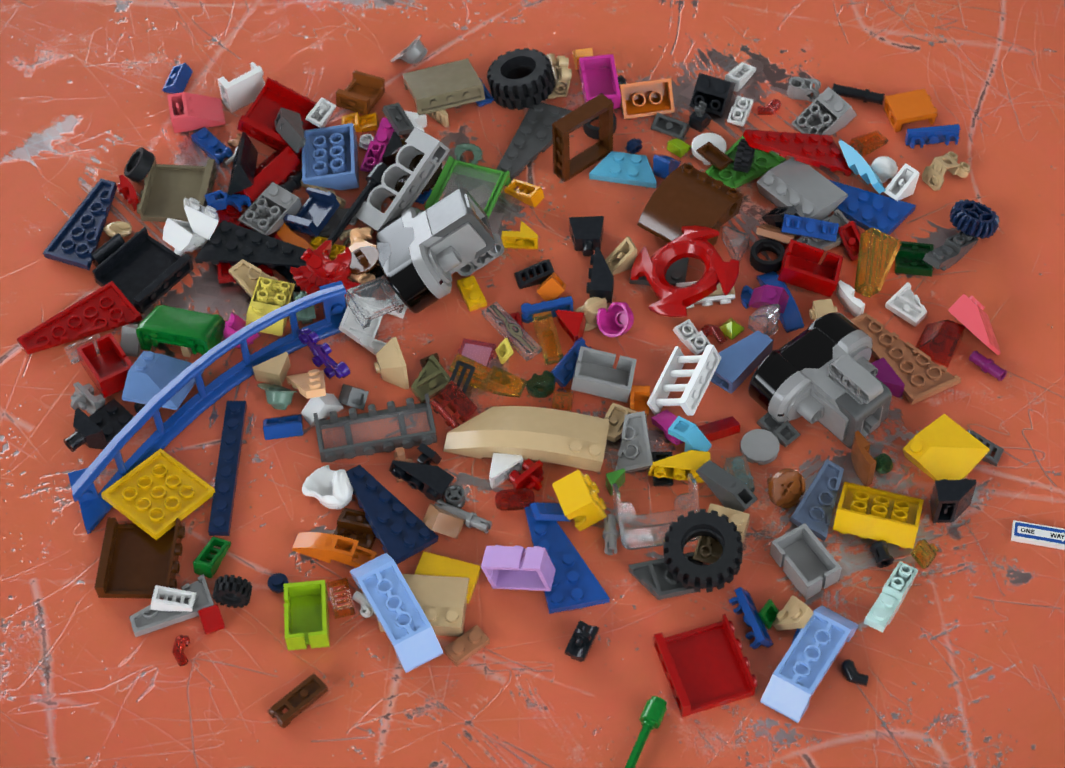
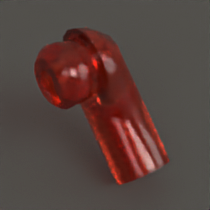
M773 99L767 106H758L757 115H774L780 108L781 102L778 99Z

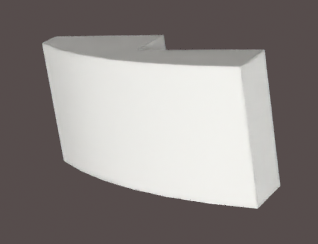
M737 96L734 106L730 110L727 123L744 127L754 100Z
M840 280L837 285L836 294L841 304L854 317L864 314L865 303L859 298L854 297L855 289Z
M690 319L673 329L681 342L695 355L704 352L707 345H712L702 331L698 332Z

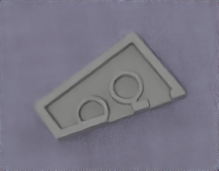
M645 411L627 414L624 419L622 440L618 451L617 466L615 467V471L625 469V474L650 469L653 463Z

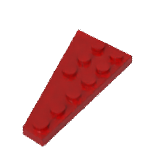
M111 281L17 338V341L29 355L141 321L143 318L115 283Z

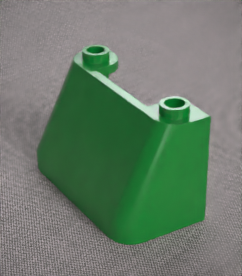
M158 305L140 322L136 329V334L141 350L150 351L152 346L157 347L159 342L188 347L191 348L192 354H197L198 352L204 355L221 342L225 321L217 314L213 315L169 307L167 305Z

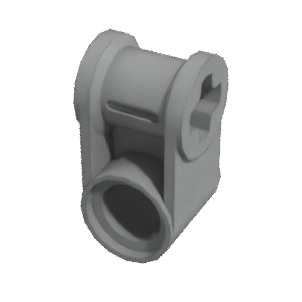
M794 76L789 80L787 96L794 100L799 99L813 102L820 95L821 82L817 79Z

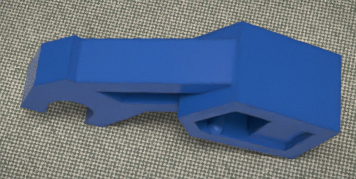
M221 190L204 195L206 204L215 208L216 211L226 209L228 205H232L241 212V206L247 205L249 208L252 205L249 197L246 195H228Z

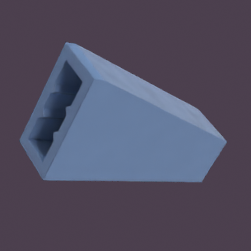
M756 331L719 352L721 360L711 382L732 394L772 352L773 339L760 331Z

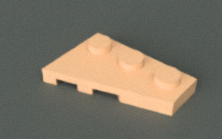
M312 369L308 373L286 376L287 383L289 385L292 384L294 389H299V393L305 398L326 396L324 370Z

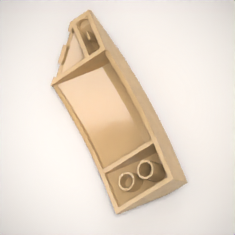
M493 406L447 432L443 451L478 459L492 458L493 453L521 455L523 460L529 458L533 461L540 460L541 462L560 464L600 473L606 448L609 419L550 408Z

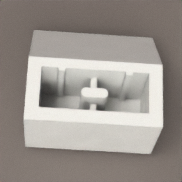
M184 198V209L192 232L210 240L219 222L216 209L208 205L204 207L194 198Z

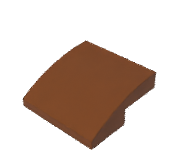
M856 431L851 450V461L860 481L864 486H869L873 482L877 461L869 453L870 443L859 431Z

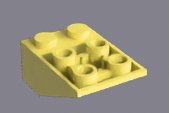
M259 277L247 311L246 326L264 315L291 303L295 284ZM288 317L279 320L260 332L283 336Z

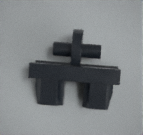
M580 620L565 650V654L571 656L574 660L585 661L599 632V627L588 625Z

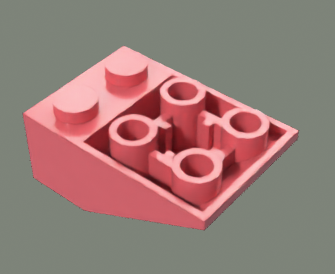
M187 92L167 95L174 134L204 127L226 125L220 98Z

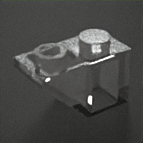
M761 305L749 316L748 329L753 332L760 331L768 336L774 335L779 328L780 305Z

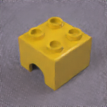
M576 470L552 483L564 515L568 520L574 519L576 524L574 526L579 531L607 517L604 511L607 506L604 500L598 496L600 490L595 482L592 483L588 474L584 475L580 470Z

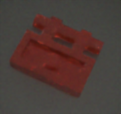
M452 380L437 394L442 399L440 403L436 398L429 402L434 408L433 411L436 414L439 413L444 418L448 427L451 426L453 429L460 426L456 421L458 418L465 422L478 409ZM446 406L454 412L452 415L445 409Z

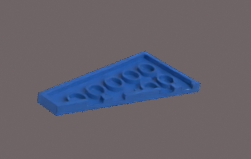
M829 180L848 194V197L836 209H839L849 221H855L859 227L882 241L916 207L914 204L896 201L887 196Z
M530 506L525 507L533 547L540 546L545 548L556 570L551 591H544L549 614L610 603L609 596L557 521H536Z

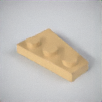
M244 259L228 270L229 274L251 298L259 277L278 280L262 272L261 269Z

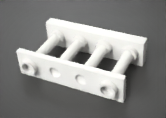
M707 345L702 355L684 356L679 346H675L647 401V405L654 415L659 414L663 406H681L687 416L694 415L721 360V356L714 345ZM685 363H698L695 369L682 370ZM678 377H691L688 384H675ZM670 392H683L681 398H668Z

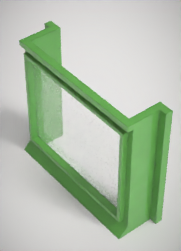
M449 156L425 204V210L454 191L463 188L471 194L489 219L503 187L508 186L511 182L510 171L504 172L462 162Z

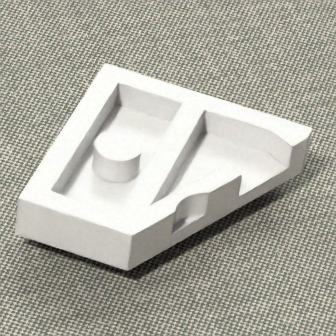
M908 282L885 304L886 309L914 327L927 316L926 308L920 303L917 294L914 295Z

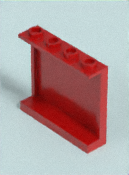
M267 78L265 86L245 116L242 115L239 119L237 130L245 132L248 136L276 151L289 146L275 129L274 121L280 108L300 113L303 129L311 130L319 127L305 118L316 103L277 81ZM300 148L298 153L294 151L298 158L301 159L302 148Z
M726 614L722 615L721 622L664 638L662 632L654 634V648L682 717L755 696V689L758 686L757 679L749 671V660L747 656H743L741 641L739 638H735L734 625L732 621H728Z

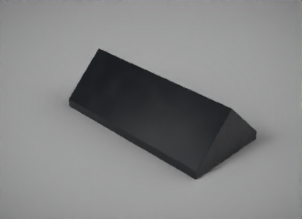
M242 132L234 157L228 195H233L253 186L258 152L245 132Z

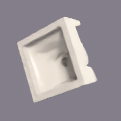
M167 218L163 228V240L175 248L173 252L177 255L183 256L185 252L200 250L207 243L208 239L192 232L189 222Z

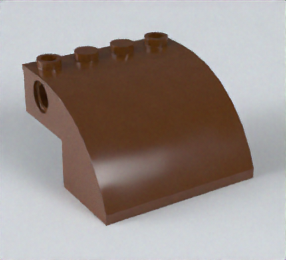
M684 163L671 172L658 186L646 204L637 225L668 243L683 235L682 226L697 225L720 231V227L739 213L744 195L738 192L737 189L730 188L723 184L722 181L716 180L707 173L695 169L692 165ZM718 236L707 239V241L714 246Z

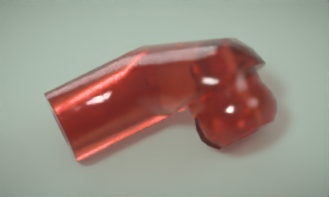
M707 324L700 330L706 337L708 335L714 336L719 344L727 341L726 336L717 325Z
M186 635L178 636L172 649V653L179 666H184L188 663L184 648L189 646L190 638Z

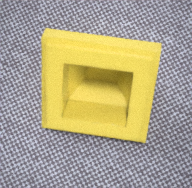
M505 338L495 349L501 364H504L514 354L508 338Z

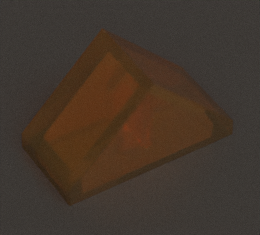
M555 387L553 390L552 409L572 412L575 391L571 390V388Z

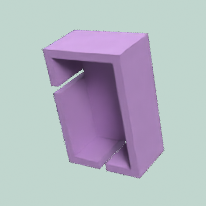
M502 545L486 546L481 568L485 576L488 577L487 579L492 589L551 591L556 571L546 549L540 546L527 547V549L519 545L514 547Z

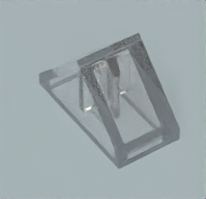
M723 226L722 240L731 258L740 261L749 247L750 234Z

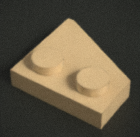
M792 595L785 607L778 612L776 620L772 625L777 631L804 628L814 612L809 606Z

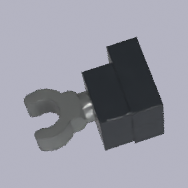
M703 101L699 102V107L695 106L688 122L691 128L701 133L711 122V117L704 113L707 103Z

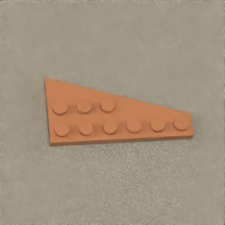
M867 313L849 320V325L854 331L862 330L872 338V355L876 360L885 358L905 384L903 395L911 405L961 382L959 376H953L947 372V368L943 365L939 366L931 361V357L909 342L905 343L899 339V335L883 328V324Z

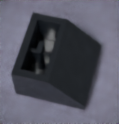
M699 73L690 107H699V102L703 101L707 103L706 112L723 116L731 101L736 83Z
M942 479L935 481L930 499L933 523L954 522L970 506L977 484L976 479Z

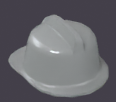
M421 35L390 62H394L399 58L408 64L420 62L428 52L420 41Z

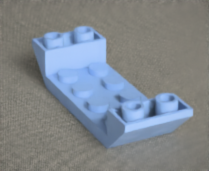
M387 553L350 571L359 589L361 588L393 645L396 656L406 673L444 654L430 622L395 561Z
M823 605L813 611L814 614L797 635L772 674L760 703L799 723L809 707L810 698L845 642L851 640L859 627V624Z

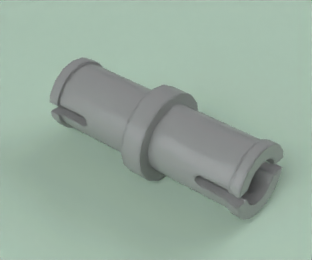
M612 514L608 515V520L607 517L604 518V531L602 533V537L605 539L604 552L607 555H613V549L614 554L617 553L619 532L616 530L617 518Z

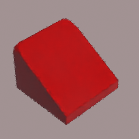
M218 604L198 610L206 635L226 628Z

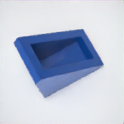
M654 154L653 174L665 179L679 167L681 161L666 155Z

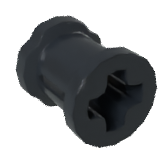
M879 541L870 546V552L874 553L878 568L888 567L894 561V558L888 552L886 541Z

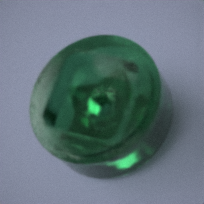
M882 453L874 458L877 461L875 470L878 473L886 474L893 469V462L887 454Z

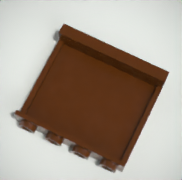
M108 518L95 583L98 597L152 599L155 585L177 589L175 576L180 570L178 558L182 555L183 550L181 539L185 538V527L182 526L180 518L176 519V525L157 540L137 525L118 524L116 518Z

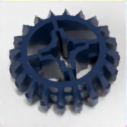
M968 199L956 202L949 216L950 222L953 223L954 227H957V230H961L963 234L966 233L969 236L980 237L981 239L993 236L1000 222L998 215H996L995 211H992V208H988L986 205L974 200L969 201Z

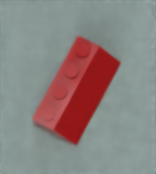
M290 146L277 150L255 169L253 186L235 194L248 196L251 204H253L272 182L277 185L286 182V177L289 174H294L299 169L297 166L302 161Z

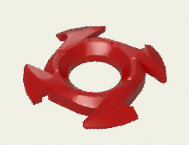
M697 225L682 226L683 235L661 247L651 258L649 257L647 247L644 246L632 266L630 280H638L640 276H645L659 301L649 306L651 312L668 317H687L686 307L712 294L717 290L716 286L719 282L724 295H728L737 280L740 261L731 259L729 262H724L714 246L707 241V239L719 236V231ZM692 257L704 263L705 271L703 276L690 286L676 287L666 281L668 268L679 259Z

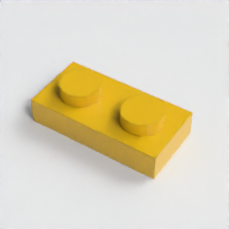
M474 275L457 280V287L470 312L487 306V301Z

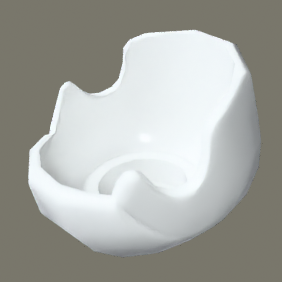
M888 156L878 157L871 164L872 169L882 183H885L889 178L893 179L898 172L897 163Z

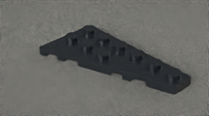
M223 220L212 234L210 240L207 241L195 257V261L201 264L203 261L212 262V264L219 265V263H230V265L234 266L244 259L256 267L267 265L268 268L283 266L290 269L291 267L299 268L300 266H306V262L300 259V257L307 249Z

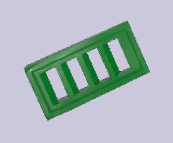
M213 536L194 560V572L198 575L204 574L205 577L212 578L231 546V542Z

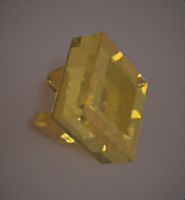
M923 539L918 541L911 555L921 568L924 569L930 566L939 549L934 543L929 545Z

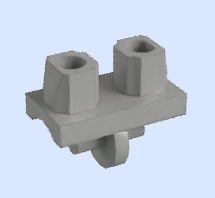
M79 382L73 384L75 391L70 398L72 400L70 405L74 410L79 408L86 410L92 415L105 405V398L101 394L93 396L94 388L91 384L84 386Z

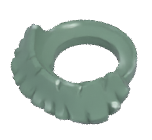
M462 143L455 147L454 155L458 161H461L460 157L465 151H471L474 155V160L471 164L476 165L483 158L482 150L475 144Z

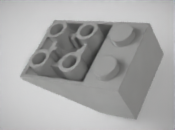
M828 86L791 124L801 133L832 135L843 129L857 115L852 106Z
M272 182L238 220L258 233L268 236L281 228L285 222L283 218L286 214L296 216L302 207V203L298 196Z

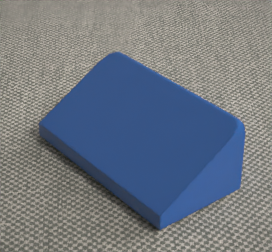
M186 63L173 66L162 91L174 94L184 92L193 73L192 69Z
M302 415L264 419L263 431L265 440L302 436Z

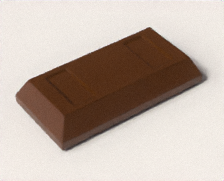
M707 142L696 150L699 155L719 171H722L734 162L711 142Z

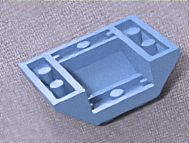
M143 351L128 370L122 400L147 404L192 363L152 351ZM195 378L168 400L162 408L177 410L195 385Z

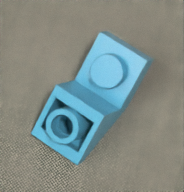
M680 416L676 418L668 429V434L685 442V452L689 450L708 452L712 447V444L696 424Z

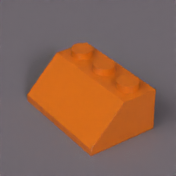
M671 78L619 84L621 94L620 107L624 119L652 116L657 113H675Z

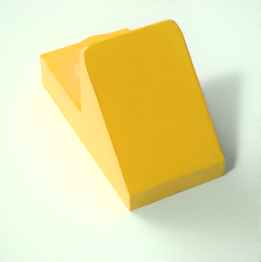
M521 221L520 231H502L501 239L504 248L538 249V235L524 222Z

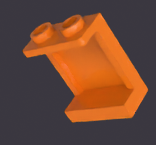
M925 89L885 96L883 109L894 132L902 131V125L910 122L928 119L931 125L935 124L938 111L933 106L931 96L927 94Z

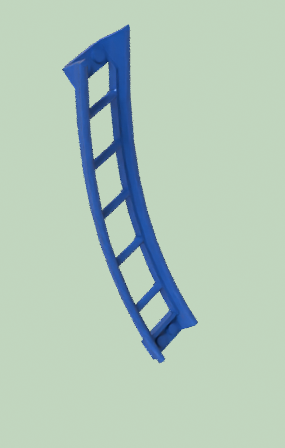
M342 280L319 286V291L264 315L211 348L156 394L110 441L88 468L68 473L73 499L75 502L79 501L87 534L94 530L113 507L102 499L101 493L160 448L163 450L201 413L230 390L254 375L253 366L287 352L290 354L307 346V344H302L298 338L300 329L296 312L322 302L325 319L301 329L309 328L312 332H316L320 340L342 333L339 330V326L347 308L345 294L347 292ZM289 316L292 333L250 355L246 339ZM240 344L243 360L205 387L201 372L222 355ZM195 378L198 393L163 423L159 409L189 381ZM153 416L157 430L124 463L120 450ZM114 458L118 471L98 493L94 481Z

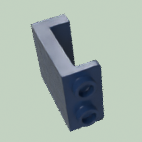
M307 187L306 191L309 194L307 201L296 216L286 214L283 220L292 231L317 238L340 204L336 199V195L332 192Z

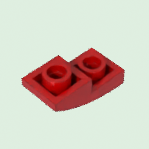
M119 175L120 183H117L119 194L123 193L124 200H128V204H132L134 211H137V204L139 203L137 193L131 182L125 176Z

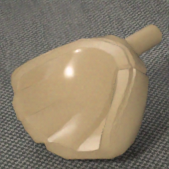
M116 221L107 224L102 232H105L109 237H114L119 233L124 238L131 234L132 226L128 222Z

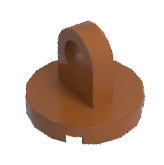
M791 468L778 471L774 476L767 479L769 498L776 506L784 509L795 506L800 501L801 495H804L806 483L804 477L798 471Z

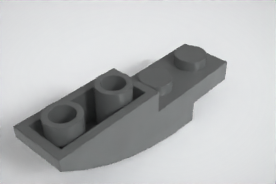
M961 231L947 238L944 245L926 253L923 260L936 269L945 271L968 253L979 239L966 233L963 234Z

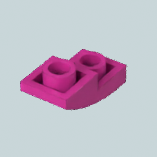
M666 409L651 417L652 424L664 431L667 440L676 446L683 443V441L668 434L669 427L677 418L674 414Z

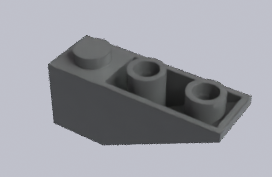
M281 107L274 121L275 129L289 146L298 153L306 142L301 115Z
M710 460L696 470L724 507L743 512L758 500L744 482Z

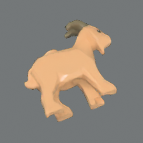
M371 227L348 229L339 236L340 241L347 238L343 246L347 247L351 243L348 247L351 253L364 246L376 248L375 244L367 241V239L373 238L371 236L373 233ZM364 273L359 275L351 274L348 279L356 283L370 285L376 277L374 274Z

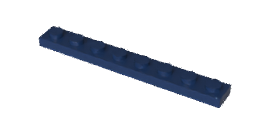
M227 401L214 488L215 493L213 495L208 530L209 536H230L247 409L246 401Z

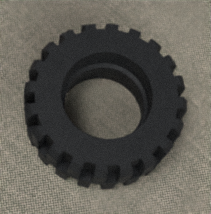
M524 48L523 50L515 49L512 52L508 51L505 55H500L497 60L492 62L487 73L494 101L500 106L508 107L511 110L529 109L533 105L541 104V101H545L548 95H551L555 87L550 59L536 49Z
M700 509L699 513L691 510L688 511V516L680 515L677 517V523L672 522L669 526V531L666 532L665 542L663 543L664 561L669 574L673 575V579L677 583L682 582L684 588L689 589L691 586L694 587V592H700L701 589H706V592H713V587L717 586L718 590L723 588L725 582L730 583L734 578V574H738L743 558L742 537L740 532L737 531V526L734 522L729 523L727 516L723 514L720 517L718 516V511L714 510L711 513H707L706 509ZM708 536L714 538L722 545L723 553L720 559L713 564L696 565L684 556V546L695 537Z

